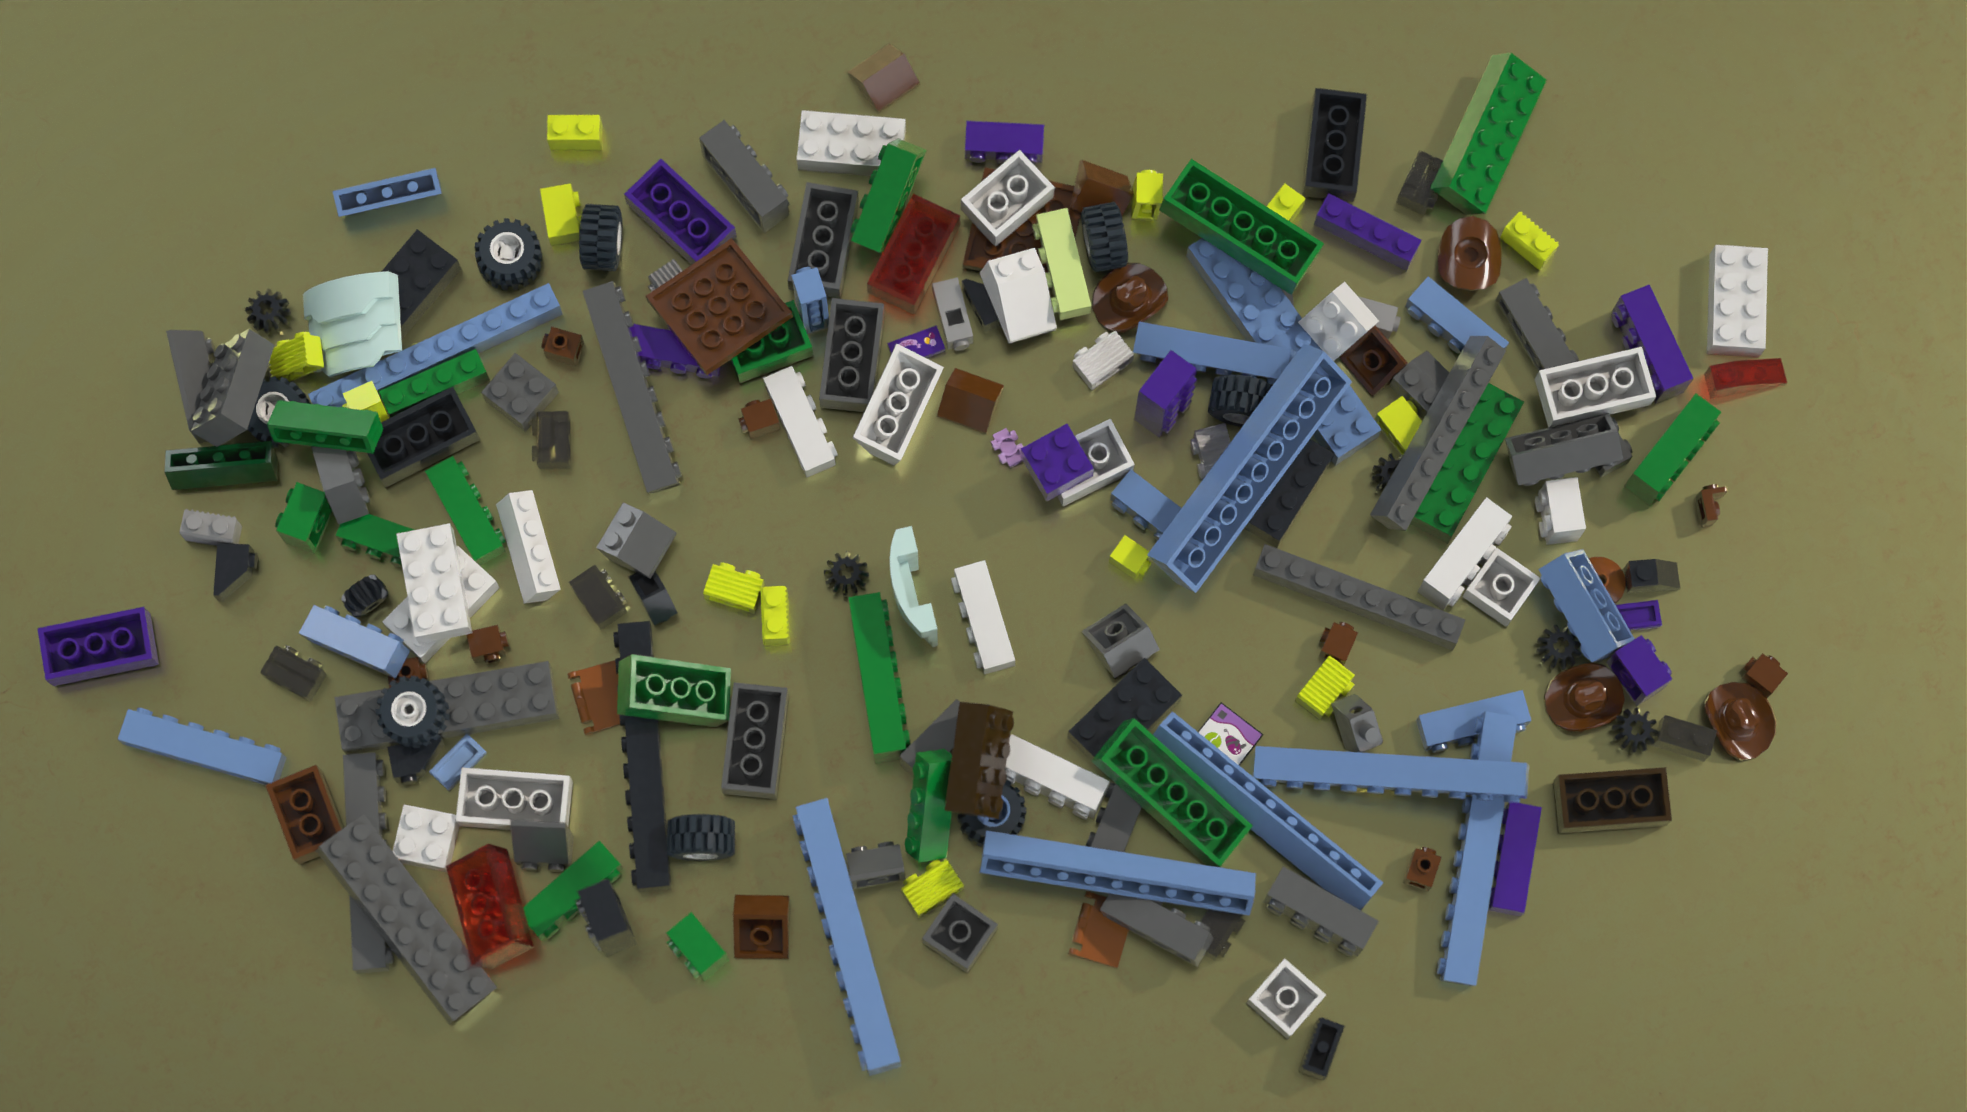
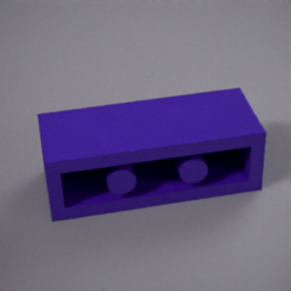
M966 121L965 159H970V161L976 163L985 162V160H996L997 163L1003 164L1020 150L1033 165H1036L1037 162L1042 163L1044 125Z

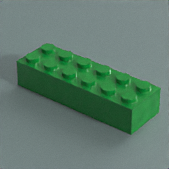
M1511 52L1492 55L1430 189L1466 215L1486 214L1547 79Z
M1190 159L1167 192L1159 209L1168 217L1290 295L1293 294L1324 245L1323 242L1193 159Z
M1490 383L1487 384L1410 522L1411 525L1447 544L1449 543L1524 401Z
M880 592L848 597L875 764L900 760V755L911 743L909 730H903L902 725L907 724L904 703L899 704L898 699L902 698L900 677L894 678V673L898 672L896 652H890L889 648L894 646L891 625L886 626L885 621H890L887 599L881 600Z
M1135 718L1124 720L1091 760L1207 866L1221 867L1253 827L1252 824Z

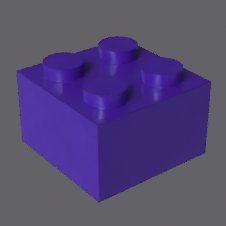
M1068 424L1021 448L1020 457L1046 502L1093 477L1094 468Z
M1642 635L1617 650L1606 662L1636 706L1662 691L1672 680L1670 676L1672 672L1669 666L1664 661L1660 662L1655 654L1656 649L1649 639L1645 640Z

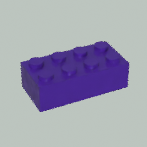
M659 159L624 193L626 204L691 265L732 238L734 240L737 238L735 227L662 159Z
M1650 284L1621 295L1612 310V321L1616 328L1620 327L1623 334L1622 341L1626 350L1642 347L1656 394L1654 403L1657 404L1684 393L1694 378Z
M1170 350L1139 390L1134 420L1157 437H1160L1163 432L1168 434L1177 422L1175 419L1178 413H1184L1192 403L1191 398L1194 395L1192 392L1196 387L1194 384L1197 381L1195 378L1197 368Z
M145 607L37 628L45 680L52 686L159 665L151 614Z

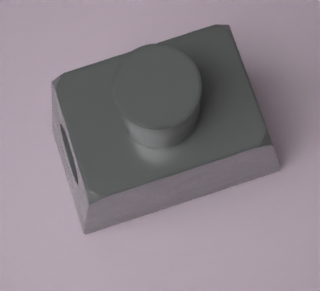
M1353 694L1331 703L1345 750L1363 753L1383 744L1373 709L1358 695Z

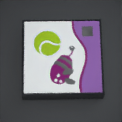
M1222 702L1198 731V733L1239 766L1264 735Z

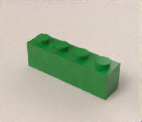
M474 349L379 391V394L391 418L451 387L455 389L458 395L488 382L490 379L477 350Z
M278 400L267 423L274 442L365 453L374 452L383 431L378 412L299 403L296 401Z
M451 456L425 470L473 560L480 566L506 552L502 545L506 540L500 529L494 530L490 524V521L494 520L487 505L481 507L477 499L481 498V495L474 483L468 484L465 477L469 473L463 462L457 463L455 458Z
M367 514L341 523L335 536L341 542L340 545L352 551H355L356 548L365 550V554L372 558L380 560L382 556L391 559V564L402 568L397 534L415 529Z
M945 749L917 752L915 764L913 765L914 776L912 789L910 790V812L907 816L908 830L904 845L905 851L918 863L947 858L952 812L945 811L952 754Z
M599 840L521 908L517 914L540 940L544 937L549 939L560 929L558 925L564 919L569 921L579 913L575 901L580 898L578 890L609 879L612 884L620 877L621 873L619 871L623 867Z

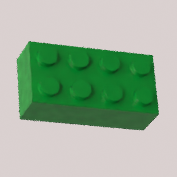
M899 138L889 142L887 146H882L878 156V160L881 163L878 170H873L869 179V184L872 185L869 194H864L859 206L860 209H863L859 219L855 218L850 230L853 233L851 241L879 253L891 246L925 157L926 149Z
M1695 393L1634 471L1624 487L1649 506L1654 499L1659 502L1672 486L1673 482L1671 480L1674 482L1689 464L1688 461L1691 462L1721 423L1717 420L1721 411Z
M631 654L619 661L617 714L717 727L729 721L731 668Z

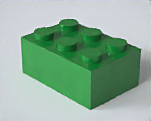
M794 300L785 303L792 312L793 317L731 359L740 383L813 356L811 342Z

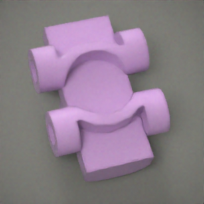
M1005 428L992 435L994 440L990 441L995 451L1000 449L1001 454L998 455V458L1002 464L1007 462L1009 468L1023 462L1020 453L1021 448L1024 446L1022 443L1016 446L1014 441L1018 439L1015 430L1009 432Z

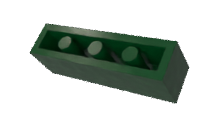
M272 441L166 450L165 475L172 490L277 481L278 457Z

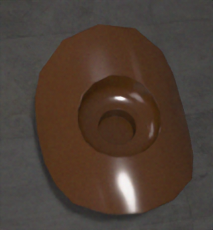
M1475 216L1459 218L1450 224L1441 237L1438 251V268L1442 279L1454 288L1468 291L1484 290L1495 284L1500 276L1502 255L1501 242L1497 230L1487 220Z
M1127 263L1126 267L1111 270L1098 282L1093 291L1092 310L1098 323L1110 332H1126L1137 327L1139 322L1146 321L1164 307L1168 301V288L1162 277L1152 268L1141 263Z
M1585 663L1560 672L1550 681L1544 695L1547 714L1556 726L1567 731H1585L1610 723L1616 719L1617 715L1622 713L1625 701L1623 687L1617 676L1608 667L1598 663Z
M1730 682L1719 685L1708 694L1705 701L1706 713L1722 746L1729 755L1741 761L1754 759L1769 748L1776 735V719L1769 701L1759 689L1749 683Z

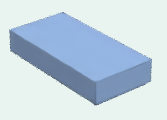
M466 734L429 773L450 791L460 781L461 769L473 768L487 752L472 737Z

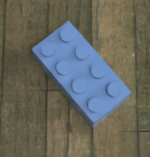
M1583 549L1564 553L1538 569L1541 573L1540 578L1543 585L1550 589L1555 598L1554 604L1556 608L1565 615L1568 621V629L1574 636H1577L1581 643L1580 648L1583 655L1590 659L1591 662L1611 657L1617 650L1635 639Z

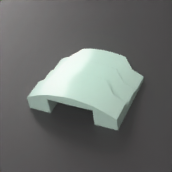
M389 271L352 275L319 284L303 294L304 319L308 320L310 334L320 337L324 368L313 372L323 371L327 376L333 377L357 369L374 367L382 356L402 351L398 275Z
M912 526L896 529L890 550V575L897 607L903 619L916 634L924 638L932 647L938 646L937 625L932 605L929 603L919 606L911 576L912 571L919 570L918 550Z

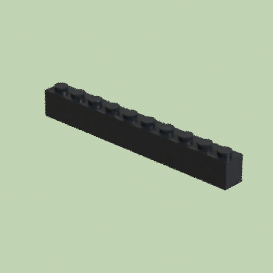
M650 621L618 624V632H613L614 647L619 648L620 658H615L617 674L619 671V661L631 654L654 657ZM619 714L620 726H625L626 736L621 737L622 753H627L628 763H623L624 779H629L630 789L625 790L626 806H631L632 816H627L628 832H633L634 843H629L630 859H635L636 869L631 870L632 886H637L639 893L672 890L669 855H667V820L659 720Z

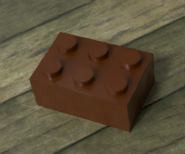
M314 765L265 785L293 860L298 864L319 857V854L316 852L318 847L343 829L322 770L317 765Z

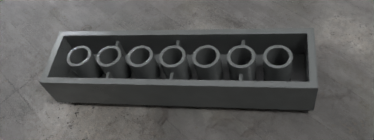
M549 661L429 681L446 697L444 700L449 705V709L446 710V713L449 714V721H444V725L447 727L445 731L440 730L438 732L443 739L559 719L552 667ZM383 689L335 697L341 747L346 755L387 749L389 746L400 744L387 736L377 722L380 719L376 715V709H380L377 700L378 697L383 699L384 694L381 692Z
M364 814L318 847L316 852L448 1024H451L497 988Z

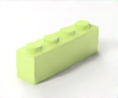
M1064 208L1037 214L1036 224H1032L1035 239H1040L1042 248H1039L1038 251L1041 264L1046 263L1048 272L1045 275L1048 288H1052L1054 297H1051L1053 312H1058L1060 320L1090 314L1091 302L1068 209Z

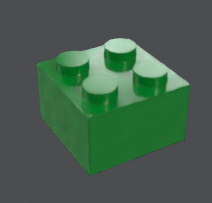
M296 482L294 489L290 488L285 500L287 506L284 513L280 512L276 519V531L286 544L315 554L332 514V508L323 491Z
M692 912L666 932L669 938L666 942L668 947L677 958L683 955L687 960L684 962V965L695 979L700 976L704 981L707 980L729 961L726 952Z

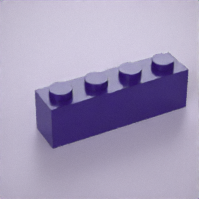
M1329 193L1318 211L1314 222L1315 226L1405 271L1408 270L1422 241Z
M638 324L630 327L632 336L638 337L642 351L638 352L640 361H645L648 368L660 369L661 366L670 368L672 372L685 374L686 371L694 372L702 378L719 376L720 367L706 376L671 330Z
M1509 802L1506 808H1504L1501 823L1503 828L1502 834L1499 835L1497 848L1499 852L1497 861H1495L1493 887H1491L1489 911L1520 917L1525 913L1542 807Z

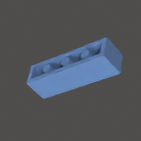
M436 167L332 191L339 217L442 194Z
M801 268L796 271V274L792 275L797 310L807 334L828 328L827 296L818 268Z
M1427 277L1407 300L1405 307L1408 309V313L1414 319H1421L1428 325L1427 328L1432 334L1437 337L1442 336L1448 341V346L1456 353H1460L1463 350L1470 336H1489L1505 350L1509 344L1506 339L1430 277Z
M1131 469L1112 491L1110 500L1113 501L1112 506L1123 514L1126 511L1133 517L1132 520L1138 527L1143 530L1148 528L1153 532V537L1157 541L1182 509Z
M313 605L299 632L300 635L311 643L396 679L410 652V649L402 644L404 640L393 633H389L388 636L381 634L382 630L372 624H368L367 627L360 625V620L348 614L345 618L339 616V611L325 605L324 609Z
M1523 690L1419 715L1416 722L1424 751L1432 749L1433 753L1447 750L1448 745L1458 743V746L1461 747L1474 743V739L1478 738L1479 734L1475 733L1476 719L1481 717L1485 711L1517 716L1515 733L1526 730L1525 726L1529 725L1531 717Z

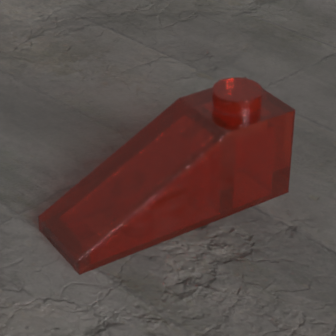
M1781 358L1738 360L1711 365L1704 374L1710 399L1787 384Z

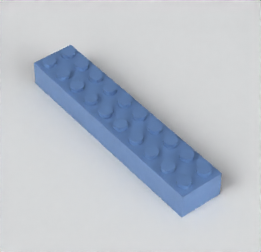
M1203 238L1188 247L1186 257L1246 341L1288 348L1297 352L1305 343L1322 350L1298 323L1302 317L1281 288ZM1349 385L1313 436L1321 446L1334 453L1332 462L1336 466L1376 440L1382 429Z
M1305 343L1302 345L1147 554L1178 585L1195 593L1199 590L1351 384L1350 378L1323 350Z
M825 798L796 806L797 814L792 816L797 834H803L804 840L800 841L804 860L811 861L812 866L807 867L812 887L817 886L819 890L818 893H814L819 913L825 912L826 919L821 921L826 939L832 938L833 945L828 946L833 965L839 964L841 971L836 972L841 991L846 990L848 998H844L843 1001L848 1018L854 1017L855 1024L850 1026L855 1044L861 1043L863 1051L858 1052L862 1070L868 1069L871 1076L901 1067V1061L828 799Z

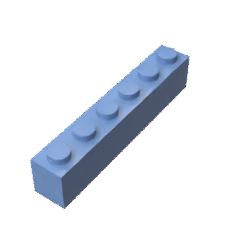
M1139 322L1133 353L1141 355L1140 360L1155 363L1156 358L1164 359L1169 351L1172 350L1197 368V371L1206 372V367L1216 369L1215 374L1231 375L1232 372L1241 373L1243 376L1254 378L1258 376L1267 378L1266 382L1273 385L1297 352L1283 347Z
M139 707L136 711L127 710L117 739L123 745L263 785L280 779L286 757L280 753L281 749L276 746L265 744L264 748L254 745V740L245 737H239V740L229 738V733L214 729L213 733L203 731L204 726L188 722L187 726L178 723L177 718L163 715L162 719L152 716V711Z

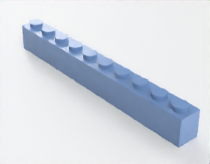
M545 284L380 360L374 367L363 368L308 394L312 404L343 407L342 405L347 403L343 393L372 381L380 399H382L379 394L380 390L474 349L477 350L478 354L563 315L561 307L550 284Z
M1173 711L1158 726L1153 735L1252 824L1251 830L1324 890L1362 910L1383 884L1381 880Z
M1488 711L1483 712L1481 717H1477L1475 733H1479L1477 744L1473 743L1470 758L1473 760L1511 762L1518 717ZM1469 795L1463 801L1462 813H1466L1465 824H1460L1458 839L1462 840L1461 849L1456 850L1454 857V866L1458 867L1457 875L1451 879L1450 893H1453L1452 904L1447 905L1445 919L1449 920L1448 931L1443 932L1441 947H1445L1444 958H1439L1437 974H1441V981L1476 986L1504 810V797L1493 796V801L1476 800V795Z
M1256 746L1253 777L1266 787H1276L1277 783H1287L1288 788L1303 789V784L1314 785L1316 790H1330V786L1341 787L1340 791L1357 792V788H1368V793L1384 794V789L1395 790L1396 795L1410 796L1411 791L1422 792L1424 797H1438V793H1448L1449 798L1465 799L1466 795H1476V800L1493 801L1494 796L1504 797V802L1520 803V798L1527 799L1529 765L1520 762Z
M986 831L980 873L1243 915H1250L1255 897L1256 873Z

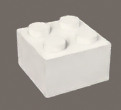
M1343 282L1298 323L1334 361L1374 327L1379 320L1352 289Z
M1578 477L1545 481L1541 490H1539L1538 496L1535 497L1536 510L1541 512L1542 522L1539 523L1541 537H1545L1546 545L1578 541L1586 529Z
M1496 548L1465 591L1463 598L1507 627L1541 578Z
M404 805L393 853L402 864L449 873L459 831L456 815Z
M1284 959L1250 997L1247 1004L1284 1037L1289 1039L1326 994Z

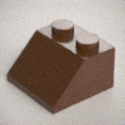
M735 895L733 909L734 958L789 959V895Z

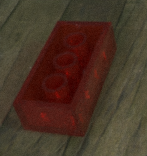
M913 194L867 282L868 293L915 315L960 227V215Z
M488 843L446 866L472 965L492 970L534 948L508 849Z

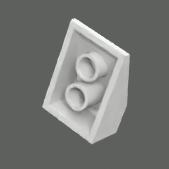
M1035 248L989 260L979 274L1008 343L1057 329L1045 271Z

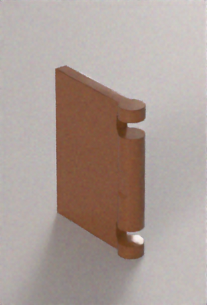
M615 660L569 672L567 674L568 679H575L577 677L581 679V682L570 685L581 723L593 721L594 726L584 728V734L588 735L620 725L619 714H617L618 674L616 673Z
M1086 891L1085 897L1094 899V906L1082 903L1071 941L1082 945L1081 951L1069 948L1068 954L1118 968L1128 929L1104 917L1100 909L1107 897Z

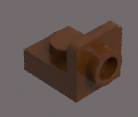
M1718 484L1702 487V490L1697 494L1696 502L1702 527L1712 526L1718 520L1720 508L1718 502L1714 501V499L1722 498L1727 493L1726 486L1718 488Z

